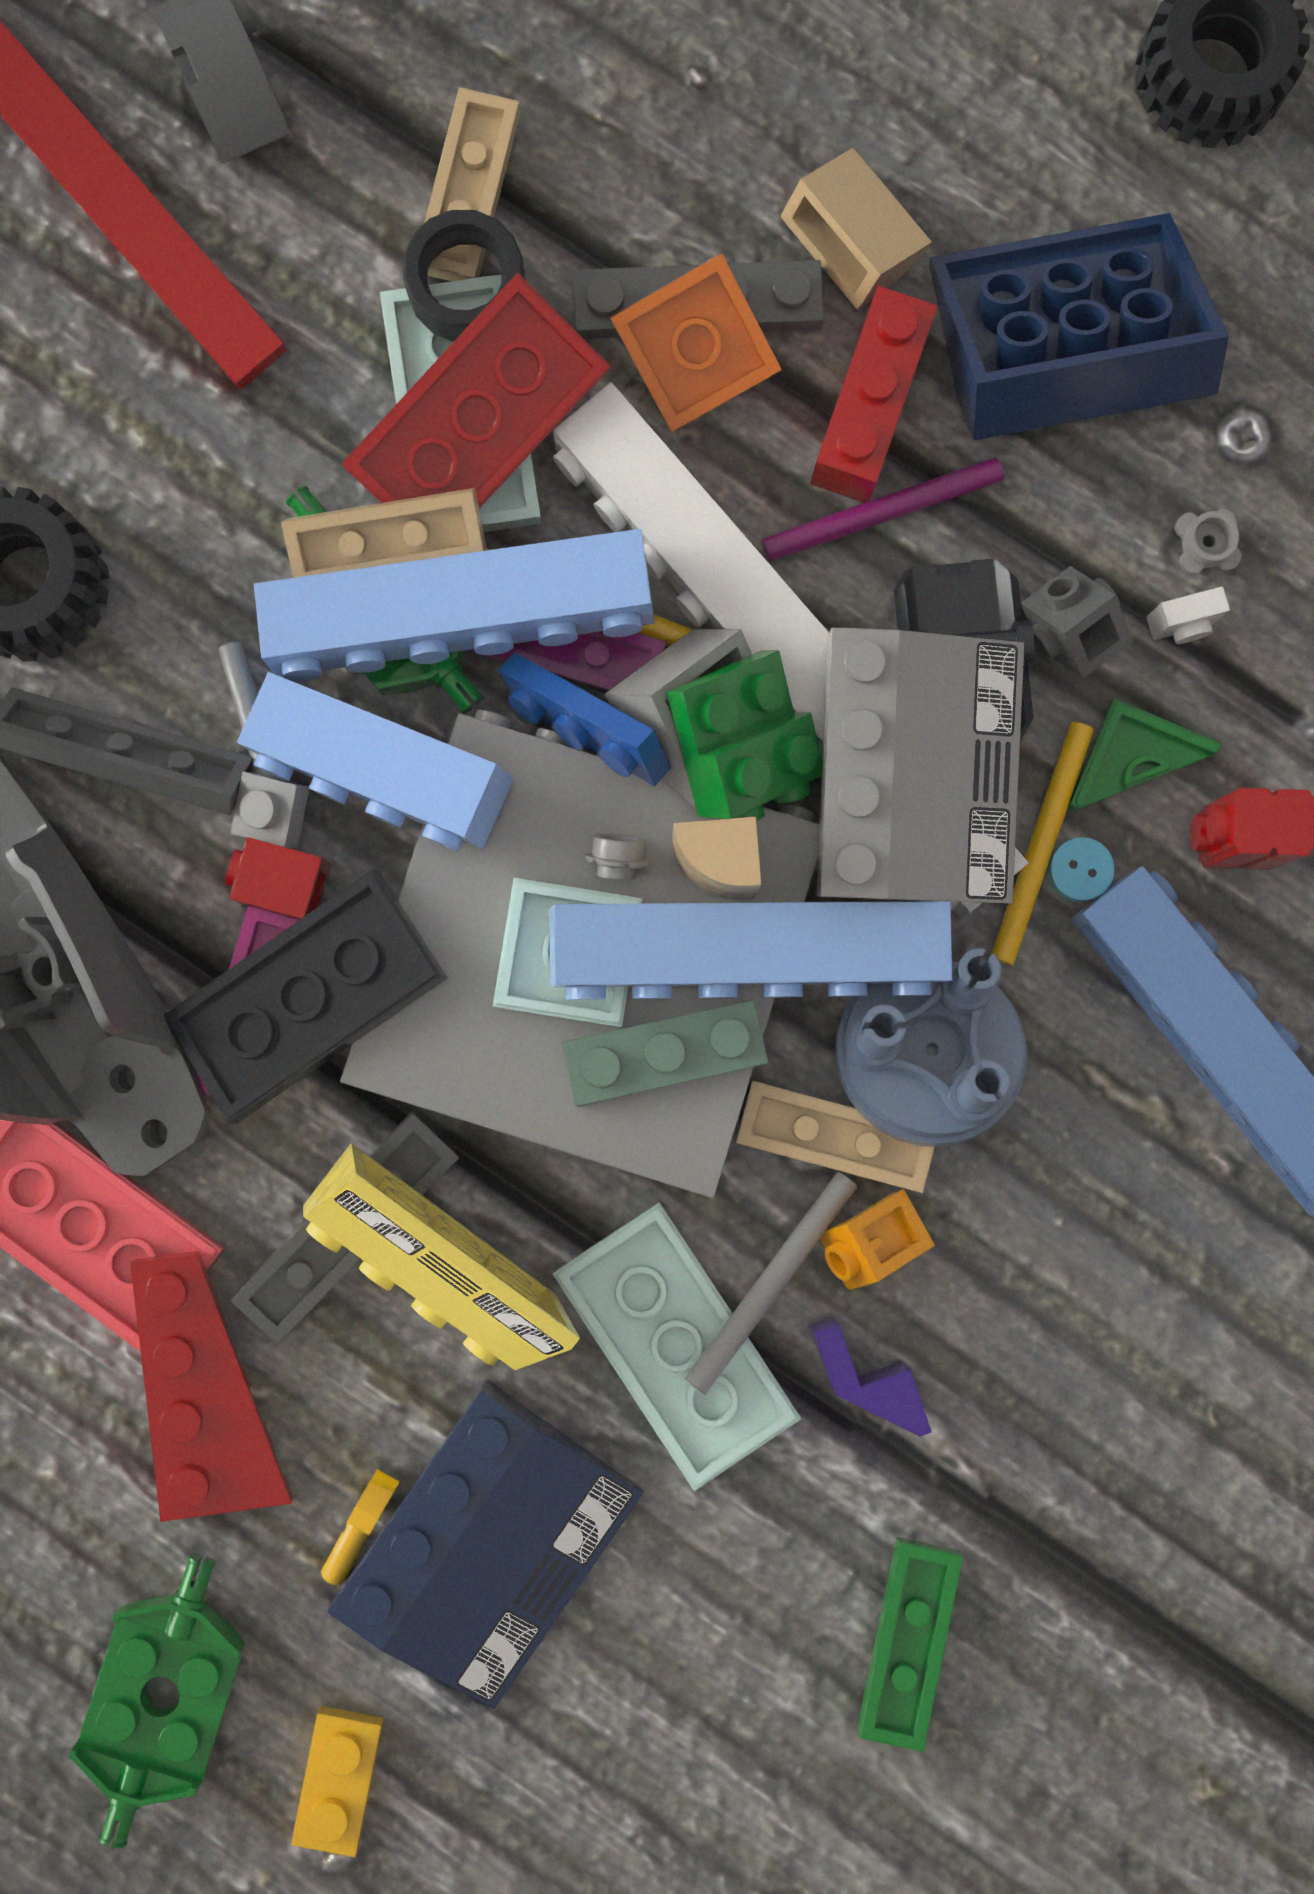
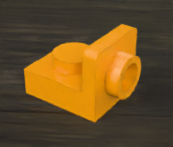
M904 1189L889 1194L849 1220L828 1228L820 1238L825 1248V1259L830 1270L837 1278L843 1281L845 1287L849 1290L882 1280L935 1246Z

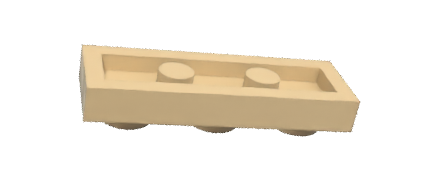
M461 87L458 88L425 222L431 217L450 210H477L494 218L521 113L519 101ZM457 245L444 250L431 262L428 276L448 281L478 278L486 249L477 245Z
M475 488L287 518L281 522L293 578L487 551Z
M751 1081L735 1143L920 1193H923L934 1147L909 1144L886 1135L869 1123L856 1108L756 1081Z

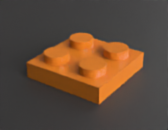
M722 253L610 317L671 432L782 370Z

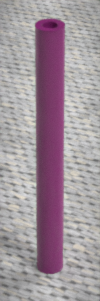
M994 457L762 538L761 543L765 556L770 563L1003 481V470L999 460Z

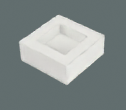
M1222 586L1161 602L1146 618L1153 640L1173 635L1175 643L1182 644L1212 634L1211 625L1228 613L1230 609Z

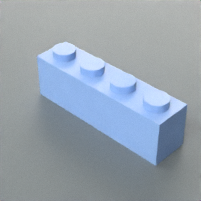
M270 672L266 675L237 740L239 745L258 755L253 766L286 781H290L294 771L312 778L309 786L310 790L341 804H345L349 794L368 801L365 813L401 828L405 817L425 825L421 836L457 852L462 841L481 849L484 848L514 780L510 774L496 763Z

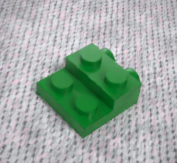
M761 650L666 692L698 817L719 819L756 817V821L765 816L763 804L774 800L776 803L793 802L811 794L809 782L822 776L821 752L811 712L793 711L779 650Z

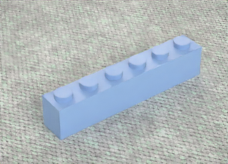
M641 529L254 583L261 659L275 675L282 676L293 682L314 680L322 675L321 670L343 667L355 673L374 672L384 668L385 661L407 658L418 664L438 663L448 659L450 652L474 649L477 654L481 655L502 654L512 650L514 643L539 640V643L544 646H560L576 641L578 634L603 631V634L608 637H625L640 632L642 625L655 624Z
M950 901L554 904L549 909L550 988H566V1000L606 999V987H632V999H672V986H698V998H738V985H763L764 998L803 997V985L828 984V997L868 996L867 984H892V996L932 995L931 983L952 981Z

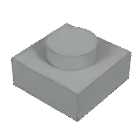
M242 771L230 834L244 838L250 837L286 848H298L309 786L260 773Z

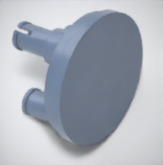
M972 949L966 952L959 962L952 960V981L931 983L932 995L892 996V984H867L868 996L851 997L845 1006L835 1037V1061L839 1079L845 1093L857 1111L875 1128L886 1135L919 1146L940 1147L959 1144L973 1139L991 1128L1005 1115L1017 1098L1026 1073V1038L1015 1008L1003 991L996 985L1001 975V964L998 958L992 953L987 961L981 959L986 949Z

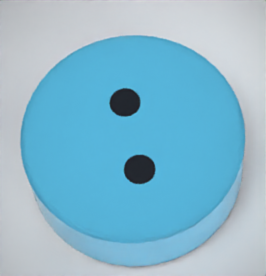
M1085 837L1074 838L1060 845L1052 853L1047 867V876L1051 887L1059 896L1072 902H1086L1100 896L1108 889L1114 877V862L1110 852L1100 842Z

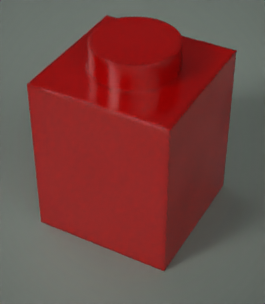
M247 837L243 851L236 849L230 859L225 884L228 887H232L229 899L241 905H250L300 920L319 907L331 864L322 857Z

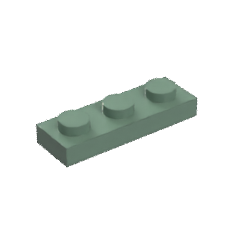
M754 999L562 1042L576 1106L769 1063Z

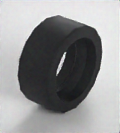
M450 210L431 217L412 235L403 255V281L416 317L433 334L452 342L459 337L493 298L487 304L471 310H457L441 305L432 296L428 286V269L431 262L439 254L457 245H477L489 250L497 258L502 269V284L498 293L517 272L525 279L523 257L514 235L498 219L477 210Z

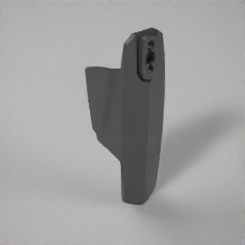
M0 755V1120L42 1125L62 1121L72 1122L114 1173L133 1176L149 1175L203 1138L210 1115V1108L191 1061L166 1022L164 1014L167 1012L141 964L75 859L17 776ZM129 1067L135 1075L133 1087L126 1080V1071ZM159 1121L166 1126V1142L159 1137Z

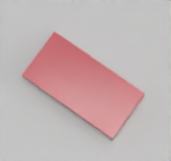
M0 1120V1248L140 1351L130 1263L134 1259L199 1251L206 1270L209 1272L226 1247L129 1175L114 1173L94 1149L59 1123L42 1125Z

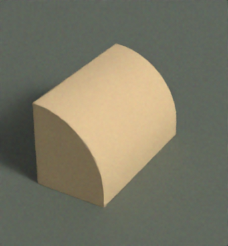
M854 148L801 178L780 216L815 260H821V267L857 310L873 300L878 285L885 288L892 286L915 264L932 243Z
M756 817L673 824L672 846L676 860L685 875L696 886L707 893L727 899L755 897L761 887Z

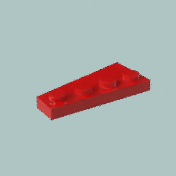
M194 1251L134 1259L130 1266L160 1522L292 1504L293 1494L275 1456L272 1439L265 1421L262 1422L250 1390L249 1379L242 1361L239 1362L228 1333L229 1327L200 1252Z

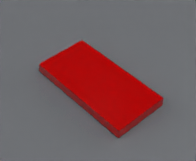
M517 272L341 465L381 503L475 488L480 509L611 366Z

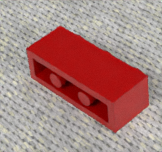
M879 285L877 286L816 460L810 485L863 503L870 501L934 319L937 305Z

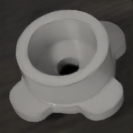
M1220 509L1217 512L1203 513L1198 517L1193 513H1185L1177 520L1175 532L1181 537L1183 554L1179 558V565L1186 573L1195 575L1203 568L1219 567L1223 571H1230L1240 563L1242 554L1237 548L1239 531L1237 519L1232 512ZM1204 537L1212 538V547H1206L1203 544Z

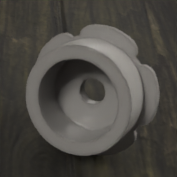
M595 834L593 836L592 853L585 854L587 862L598 864L597 876L608 879H636V869L645 868L649 865L648 858L644 857L646 840L636 836Z

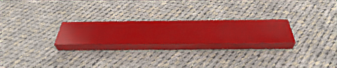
M0 21V117L235 386L241 390L287 352L284 343Z

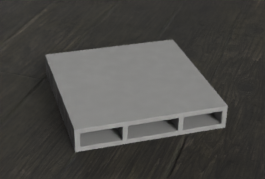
M478 709L475 718L458 713L449 745L496 763L510 774L514 780L483 849L462 841L458 852L421 836L425 829V825H422L398 901L446 974L447 979L354 1042L351 1046L340 1082L714 1198L753 1067L576 1106L562 1042L752 999L755 1001L763 1036L775 998L763 997V985H738V998H698V986H672V999H632V987H628L622 1028L494 1008L492 1006L513 878L643 898L642 904L804 902L818 859L820 824L814 823L816 814L807 809L785 803L779 804L778 811L763 807L765 816L756 821L761 887L754 898L727 899L718 897L700 889L682 871L673 851L672 832L674 823L720 820L719 818L698 817L696 808L663 779L656 786H653L632 773L629 777L620 776L605 764L598 753L593 755L572 748L555 731L538 728L536 735L532 736L512 730L513 721L494 712ZM595 834L636 836L646 840L644 857L648 858L649 865L645 868L636 869V879H608L597 876L598 864L587 862L585 854L592 853L593 836Z

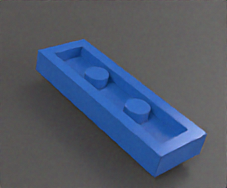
M516 652L498 669L511 693L508 697V702L523 719L532 724H537L541 720L553 727L558 736L572 748L582 750L586 746L598 753L605 764L620 776L629 777L632 773L649 784L656 786L671 769L654 729Z

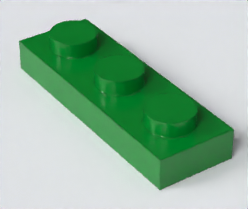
M896 1537L857 1726L859 1738L924 1752L963 1561V1555L960 1550Z

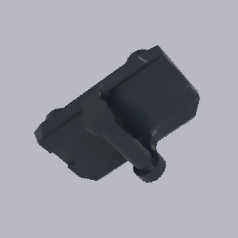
M993 558L971 560L966 563L918 565L905 570L894 589L898 630L1024 642L1021 741L1033 720L1027 659H1033L1035 641L1032 623L1030 621H1023L1017 577Z

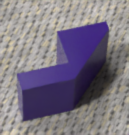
M834 1317L809 1325L829 1385L836 1396L919 1437L932 1433L911 1370L902 1361L857 1377L840 1325Z

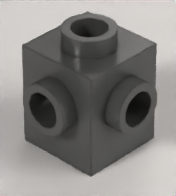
M1072 566L1047 581L1042 588L1021 603L1028 621L1032 623L1036 653L1048 662L1054 658L1082 679L1133 642L1120 608V601L1113 589L1101 578L1093 581Z

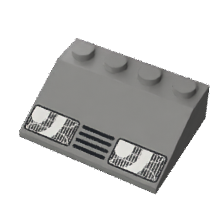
M831 629L827 638L817 896L1013 903L1024 642L905 630Z

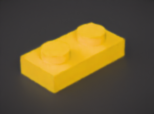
M326 1706L319 1708L291 1845L356 1857L384 1722L383 1717Z

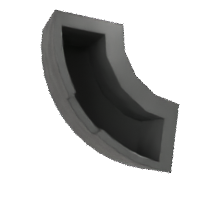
M169 0L151 8L222 164L291 134L283 112L292 109V104L277 71L268 75L264 73L248 37L249 34L256 32L257 29L244 0Z

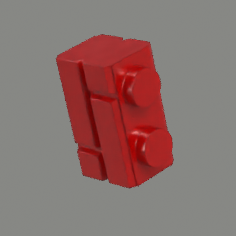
M1238 788L1205 805L1199 814L1193 815L1190 826L1191 848L1194 852H1199V862H1201L1203 868L1233 869L1240 866V869L1270 870L1307 857L1311 850L1314 849V796L1311 795L1310 790L1278 789L1271 793L1269 788Z

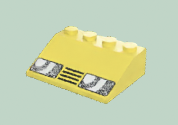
M352 1143L303 1205V1217L311 1222L306 1231L314 1239L333 1252L338 1253L342 1246L364 1260L359 1269L370 1280L387 1291H390L397 1284L416 1298L411 1306L420 1316L440 1329L447 1322L467 1335V1338L463 1341L464 1346L490 1366H494L500 1359L512 1369L518 1370L569 1351L580 1339L558 1297L552 1290Z

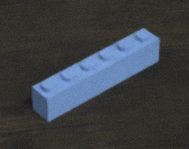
M1143 866L1126 873L1103 894L1096 897L1072 916L1070 920L1309 1216H1314V1071L1310 1073L1295 1054L1300 1048L1293 1035L1279 1022L1274 1020L1270 1023L1254 1004L1259 1000V996L1250 982L1237 971L1229 973L1214 953L1218 951V945L1211 934L1200 923L1196 921L1189 923L1177 909L1174 903L1178 901V897L1168 881L1156 871H1152L1149 874Z

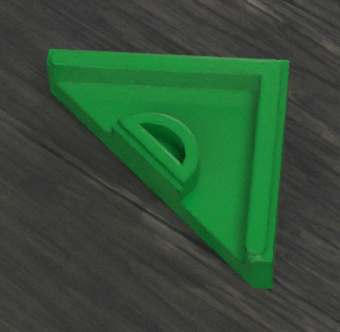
M1114 698L1108 705L1076 782L1068 808L1073 811L1079 810L1211 757L1219 752L1222 743Z

